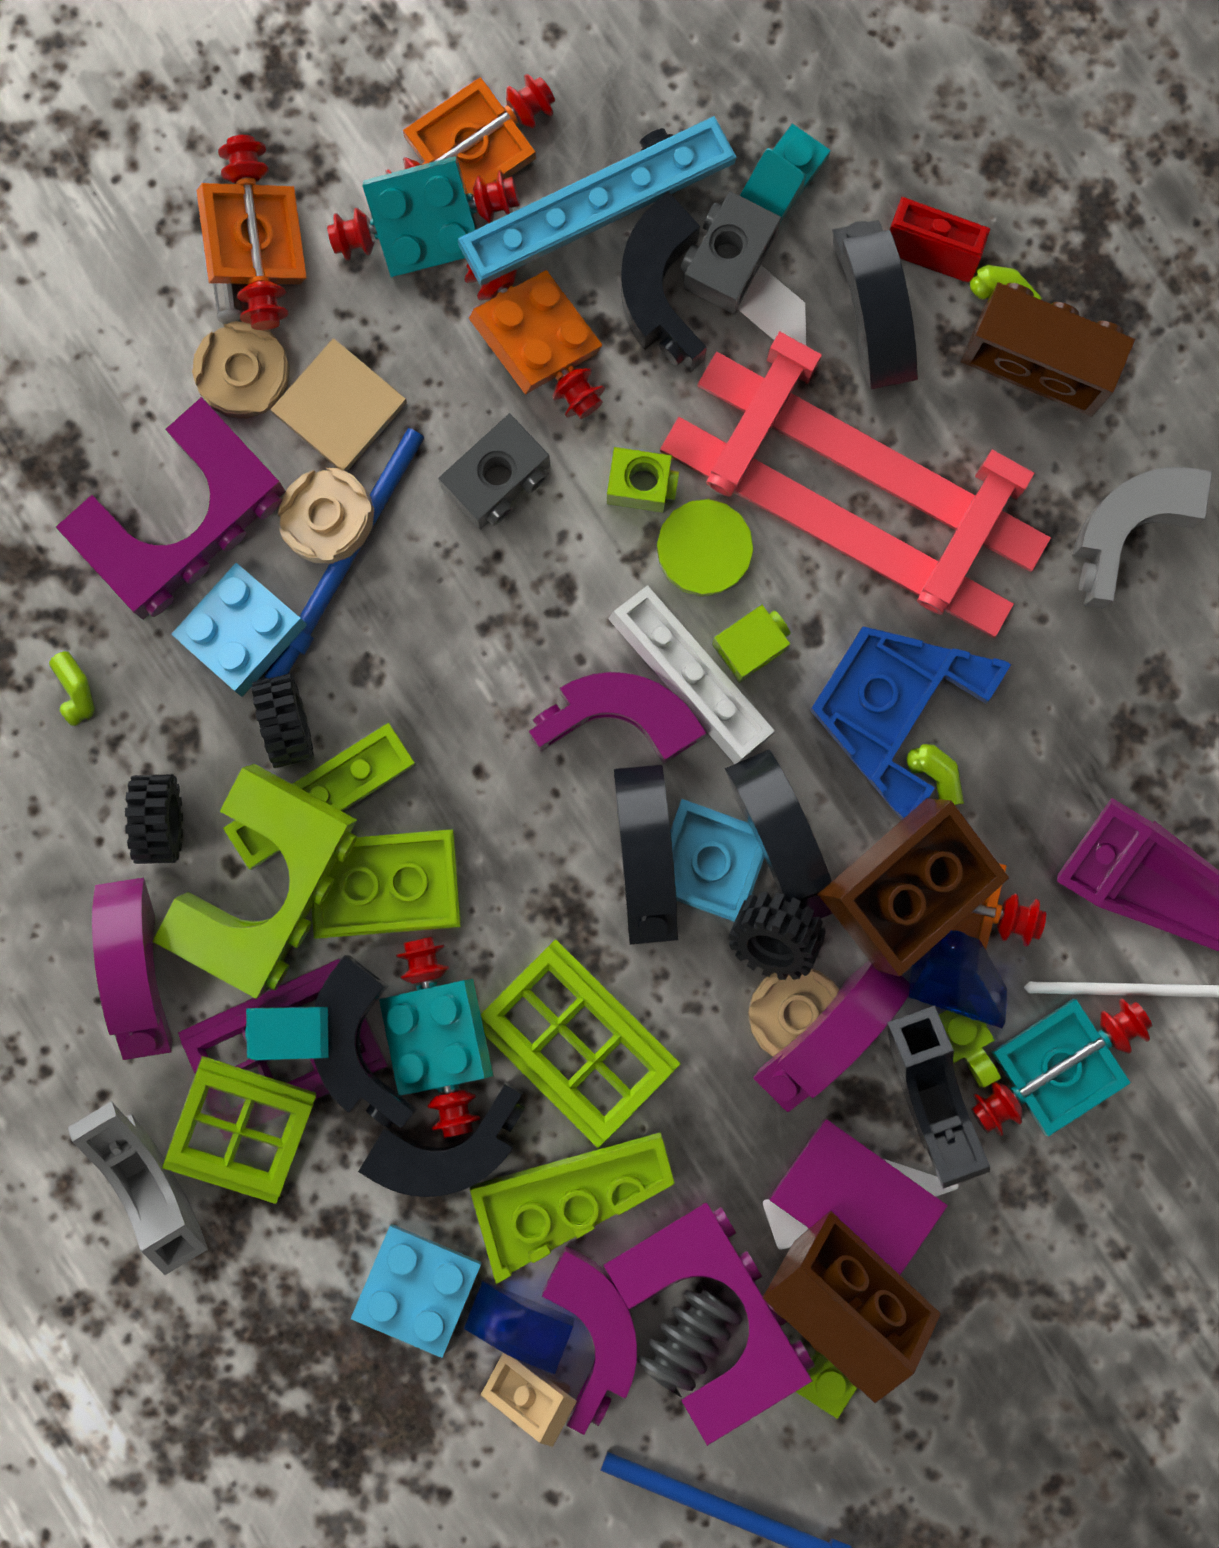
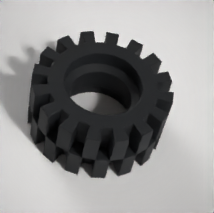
M292 673L252 683L253 704L256 708L255 714L260 725L261 737L264 739V747L273 768L313 759V743L310 738L311 733L307 724L308 720Z
M174 774L131 776V781L127 785L129 792H126L125 798L127 802V808H125V817H127L125 832L128 834L127 846L128 849H131V860L135 864L176 863L179 860V852L182 849L180 839L183 838V829L181 828V822H183V813H181L182 797H179L180 786L177 784L176 776Z
M760 892L759 897L752 894L748 897L747 901L744 900L729 933L728 939L731 940L729 946L731 950H737L735 956L740 961L749 960L747 967L753 971L760 967L764 969L762 975L770 977L773 972L777 974L780 980H786L788 974L793 980L800 979L802 974L807 976L811 969H813L825 939L826 930L822 928L823 921L820 917H812L814 910L809 906L801 909L799 907L801 901L792 898L790 903L784 901V894L776 893L774 899L770 897L768 892Z

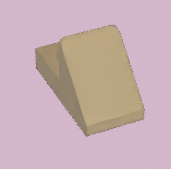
M504 1351L481 1393L483 1398L535 1440L551 1447L554 1446L577 1402L568 1395L570 1392L568 1384L507 1351Z

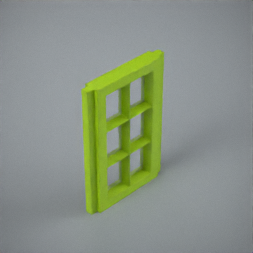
M556 939L481 1013L485 1036L597 1148L681 1064ZM548 971L577 998L559 1017L530 990ZM522 997L551 1024L533 1044L504 1016ZM584 1006L613 1034L595 1054L566 1026ZM558 1033L587 1060L569 1080L540 1052ZM620 1043L649 1070L631 1090L602 1062ZM594 1069L623 1096L605 1116L577 1089Z

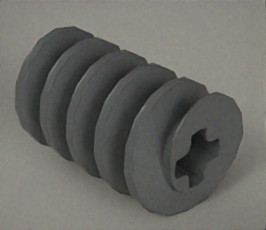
M701 1283L699 1285L703 1291L700 1294L685 1290L683 1293L691 1305L689 1310L676 1306L671 1309L679 1321L678 1326L663 1322L659 1326L668 1339L666 1343L653 1339L649 1340L648 1344L656 1357L653 1360L640 1355L637 1357V1362L646 1373L679 1397L682 1396L677 1387L687 1391H693L696 1387V1383L689 1371L698 1374L706 1373L708 1367L700 1355L712 1358L718 1356L719 1349L712 1338L723 1341L730 1339L731 1333L724 1324V1321L740 1324L743 1320L741 1314L733 1306Z

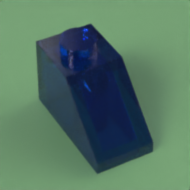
M951 930L912 965L909 998L1001 1029L1006 1022L1007 987L980 939L968 936L961 931Z
M482 1281L464 1329L510 1357L555 1374L574 1327V1317Z

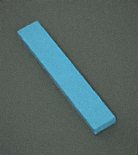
M715 116L458 238V246L479 285L482 286L656 202L667 191L673 194L735 164L737 157Z

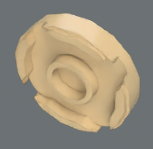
M235 321L224 324L223 328H219L214 333L211 331L202 339L194 354L192 374L200 395L212 409L227 417L248 419L266 413L282 397L288 386L290 366L283 346L271 331L255 330L251 328L249 323Z
M326 468L327 470L317 473L313 470L302 474L287 488L279 505L278 516L280 517L281 526L279 530L282 539L299 557L313 563L332 564L350 557L364 544L373 526L374 507L369 492L352 474L338 468Z
M811 969L807 976L802 974L800 979L793 980L789 974L786 980L778 979L776 973H772L770 977H765L753 992L748 1010L750 1030L760 1048L774 1057L817 1019L839 992L835 982L815 969Z

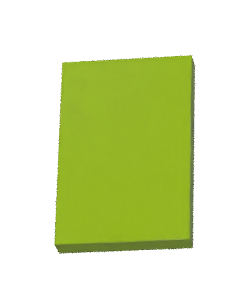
M454 830L357 837L345 861L341 862L337 859L328 876L335 880L327 897L321 905L314 902L312 906L314 939L461 927Z

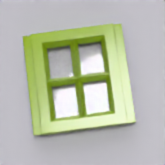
M202 1056L162 1168L276 1204L313 1107L316 1092Z

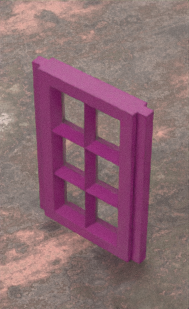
M337 959L282 984L276 991L271 989L257 999L247 1000L178 1032L181 1044L194 1073L196 1074L202 1056L209 1058L206 1049L241 1033L247 1044L245 1036L246 1008L300 1007L317 999L325 981L341 959ZM366 1016L361 1029L360 1046L367 1066L374 1073L387 1067L388 1064ZM249 1059L235 1066L245 1070L257 1067L260 1075L274 1079L267 1065V1062L270 1060ZM310 1059L314 1070L287 1083L316 1092L315 1099L328 1094L329 1091L320 1078L314 1059ZM209 1088L206 1096V1101L213 1117L234 1124L237 1123L244 1103L231 1108L225 1093ZM254 1103L246 1128L252 1129L286 1112ZM219 1129L225 1141L232 1137L233 1133Z

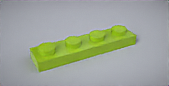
M388 722L292 784L343 812L416 764ZM236 820L223 827V830L249 870H253L281 852L268 838Z

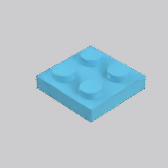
M235 563L171 635L236 693L243 697L252 687V683L256 682L307 624L239 564Z
M391 1224L351 1319L442 1358L482 1262Z

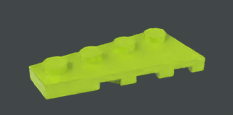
M660 1132L483 1181L471 1186V1197L496 1284L512 1276V1272L526 1264L539 1261L551 1254V1250L574 1237L580 1238L594 1230L595 1226L615 1214L620 1215L675 1183Z

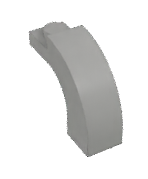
M1186 467L1154 469L1141 473L1122 483L1099 503L1085 520L1079 531L1072 556L1091 559L1090 563H1084L1079 582V590L1086 592L1084 606L1103 609L1114 601L1121 550L1127 535L1132 529L1150 523L1194 528L1205 520L1212 471Z
M111 1101L68 1127L72 1142L101 1171L118 1195L133 1226L140 1251L164 1275L208 1250L199 1223L185 1193L173 1172L162 1168L165 1160L163 1155L132 1114L126 1117Z

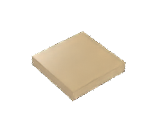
M333 338L270 410L335 467L348 472L407 404V400Z

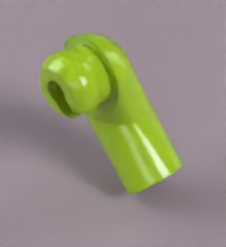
M985 265L977 270L978 275L970 281V289L979 299L989 298L998 282L1007 285V283L1023 285L1034 293L1033 297L1040 300L1043 299L1026 279L1013 268Z
M59 652L51 658L49 666L71 698L69 701L61 704L59 711L71 726H78L85 718L89 721L93 716L95 706L87 677L70 652Z
M922 744L920 748L911 749L907 755V765L911 772L915 774L925 772L936 780L939 799L951 800L955 806L964 804L959 768L956 761L932 744Z

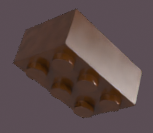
M998 282L981 311L960 362L1093 417L1113 394L1135 339L1125 335L1124 329L1117 324L1108 321H1098L1096 323L1079 316V311L1069 304L1063 302H1053L1050 304L1033 297L1034 293L1023 285L1017 283H1007V285Z
M926 798L818 895L875 969L900 977L1004 884L1009 877L951 800Z
M829 1211L793 1242L763 1296V1299L781 1318L794 1327L810 1342L817 1352L824 1355L856 1388L860 1389L874 1403H877L915 1373L941 1315L933 1305L832 1211Z

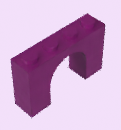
M202 397L165 429L178 446L202 470L209 485L210 501L207 514L201 525L190 536L168 545H152L141 542L132 537L93 495L89 496L56 526L58 531L123 602L143 620L149 614L155 617L166 610L174 600L172 594L185 582L190 585L198 581L209 570L210 564L208 561L221 550L228 552L236 547L246 536L244 529L257 517L263 520L274 513L282 502L280 497L286 492L280 481Z
M706 1202L603 1266L629 1310L635 1309L672 1285L693 1277H707L721 1281L729 1286L742 1301L749 1322L748 1341L742 1356L730 1370L681 1399L708 1446L812 1382L813 1380L807 1371L814 1368L815 1364L800 1339L793 1344L790 1343L781 1328L787 1321L781 1318L763 1299L761 1292L755 1284V1281L763 1276L748 1251L738 1255L730 1242L729 1237L736 1234V1231L722 1207L713 1212Z

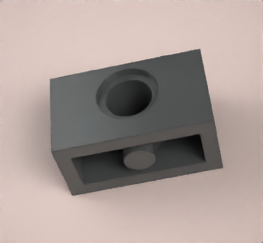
M729 191L722 205L715 202L711 207L703 224V229L708 232L701 245L698 246L693 243L683 259L680 270L685 272L684 289L735 314L778 235L781 217ZM722 244H732L739 249L740 254L735 258L725 259L720 257L715 249Z
M509 413L447 469L438 480L441 489L481 530L489 522L492 526L500 523L513 510L514 506L511 501L523 490L528 494L532 493L548 478L549 473L546 469L550 467V456ZM494 466H504L511 471V477L505 484L492 485L485 480L487 471Z

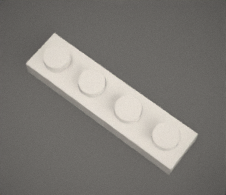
M648 585L608 618L610 622L664 684L689 707L701 726L734 764L739 763L775 732Z

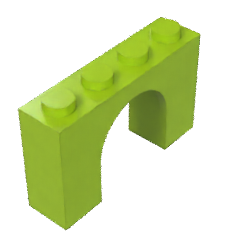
M251 764L242 767L220 812L265 836L281 851L286 860L290 877L289 891L283 906L272 918L261 921H248L236 918L196 895L186 892L173 900L152 942L257 999L268 991L269 988L276 991L287 974L290 965L283 961L291 946L298 948L308 934L312 922L307 920L306 917L314 902L321 905L330 892L335 879L328 875L336 860L344 862L351 852L357 836L352 834L351 831L357 819L264 768Z

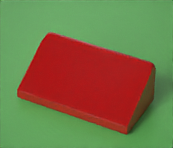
M901 197L890 226V231L900 259L964 282H970L981 260L990 228Z

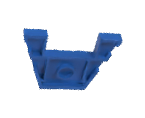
M863 626L810 711L898 817L903 820L926 798L930 797L935 787L899 766L892 759L942 678H945L986 704L1011 664L1004 660L972 655L967 651L955 648L947 649L923 643L922 640Z

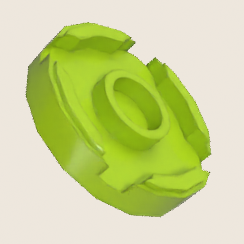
M710 499L689 501L673 510L662 524L657 541L659 564L668 581L682 592L700 597L720 594L736 586L748 571L753 553L751 531L742 515L725 503Z

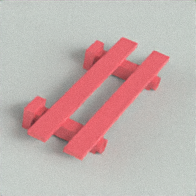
M779 331L767 357V361L772 363V366L765 378L716 351L697 386L744 412V415L727 443L678 417L661 446L660 452L665 455H672L674 460L707 477L706 484L716 492L727 497H731L733 493L741 496L919 596L917 602L927 610L939 615H943L944 611L995 638L1014 603L965 577L982 545L1029 572L1033 571L1051 537L1002 511L1010 496L1017 500L1025 491L1034 472L992 449L975 475L983 483L976 495L792 394L791 392L799 379L809 383L818 367L822 354ZM770 429L777 430L956 530L939 561L754 459Z

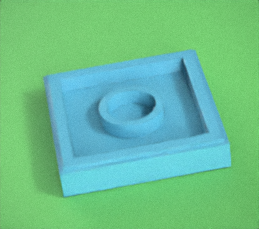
M681 799L670 829L677 902L735 922L744 900L747 901L753 891L765 856L749 823Z

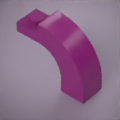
M621 672L592 674L573 680L560 687V694L568 706L560 710L558 705L555 704L544 710L533 719L536 727L529 730L530 737L540 752L588 722L605 718L618 719L633 725L641 731L663 764L704 739L706 735L705 730L689 707L672 691L648 678Z
M144 877L95 885L93 896L92 940L99 996L109 1035H115L123 1060L172 1053L173 1039L160 999L154 967L152 941L155 913Z
M870 961L866 962L846 979L837 995L817 1019L795 1040L761 1066L753 1079L787 1112L791 1111L807 1097L810 1096L813 1099L837 1079L886 1028L887 1022H890L900 1010L912 991L913 986L902 975L899 977L878 971Z
M566 1245L543 1288L542 1297L575 1314L588 1328L594 1342L595 1358L592 1368L575 1399L577 1402L566 1422V1426L585 1435L590 1423L597 1426L600 1425L609 1408L612 1398L605 1395L607 1390L626 1399L635 1374L637 1342L631 1310L626 1306L609 1274L595 1261Z

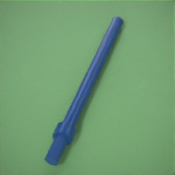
M407 429L370 493L374 507L373 526L424 440V436L413 429ZM361 547L350 557L328 565L299 615L307 626L272 663L264 676L266 679L288 674L299 654H306L314 640L310 635Z
M608 1451L603 1460L600 1471L787 1548H852L851 1545L834 1538L827 1542Z

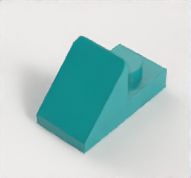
M792 123L773 150L770 148L765 150L740 196L780 216L781 223L829 158L831 150Z
M328 1007L246 1008L245 1036L247 1041V1058L251 1060L328 1058Z

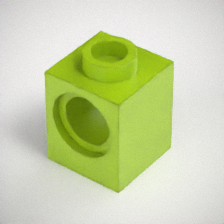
M614 447L607 489V505L663 513L665 499L675 500L679 471L670 470L672 455ZM639 471H647L655 476L657 484L651 490L640 491L633 487L630 479Z
M762 604L715 636L712 645L740 684L787 651L790 642L786 637L791 632L777 611L774 610L769 614Z

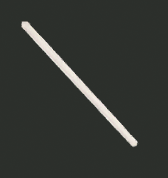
M1029 981L1024 986L1029 994L1219 998V985Z

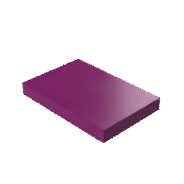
M826 1118L820 1123L768 1198L772 1203L807 1228H811L829 1211H832L899 1275L904 1271L948 1206Z

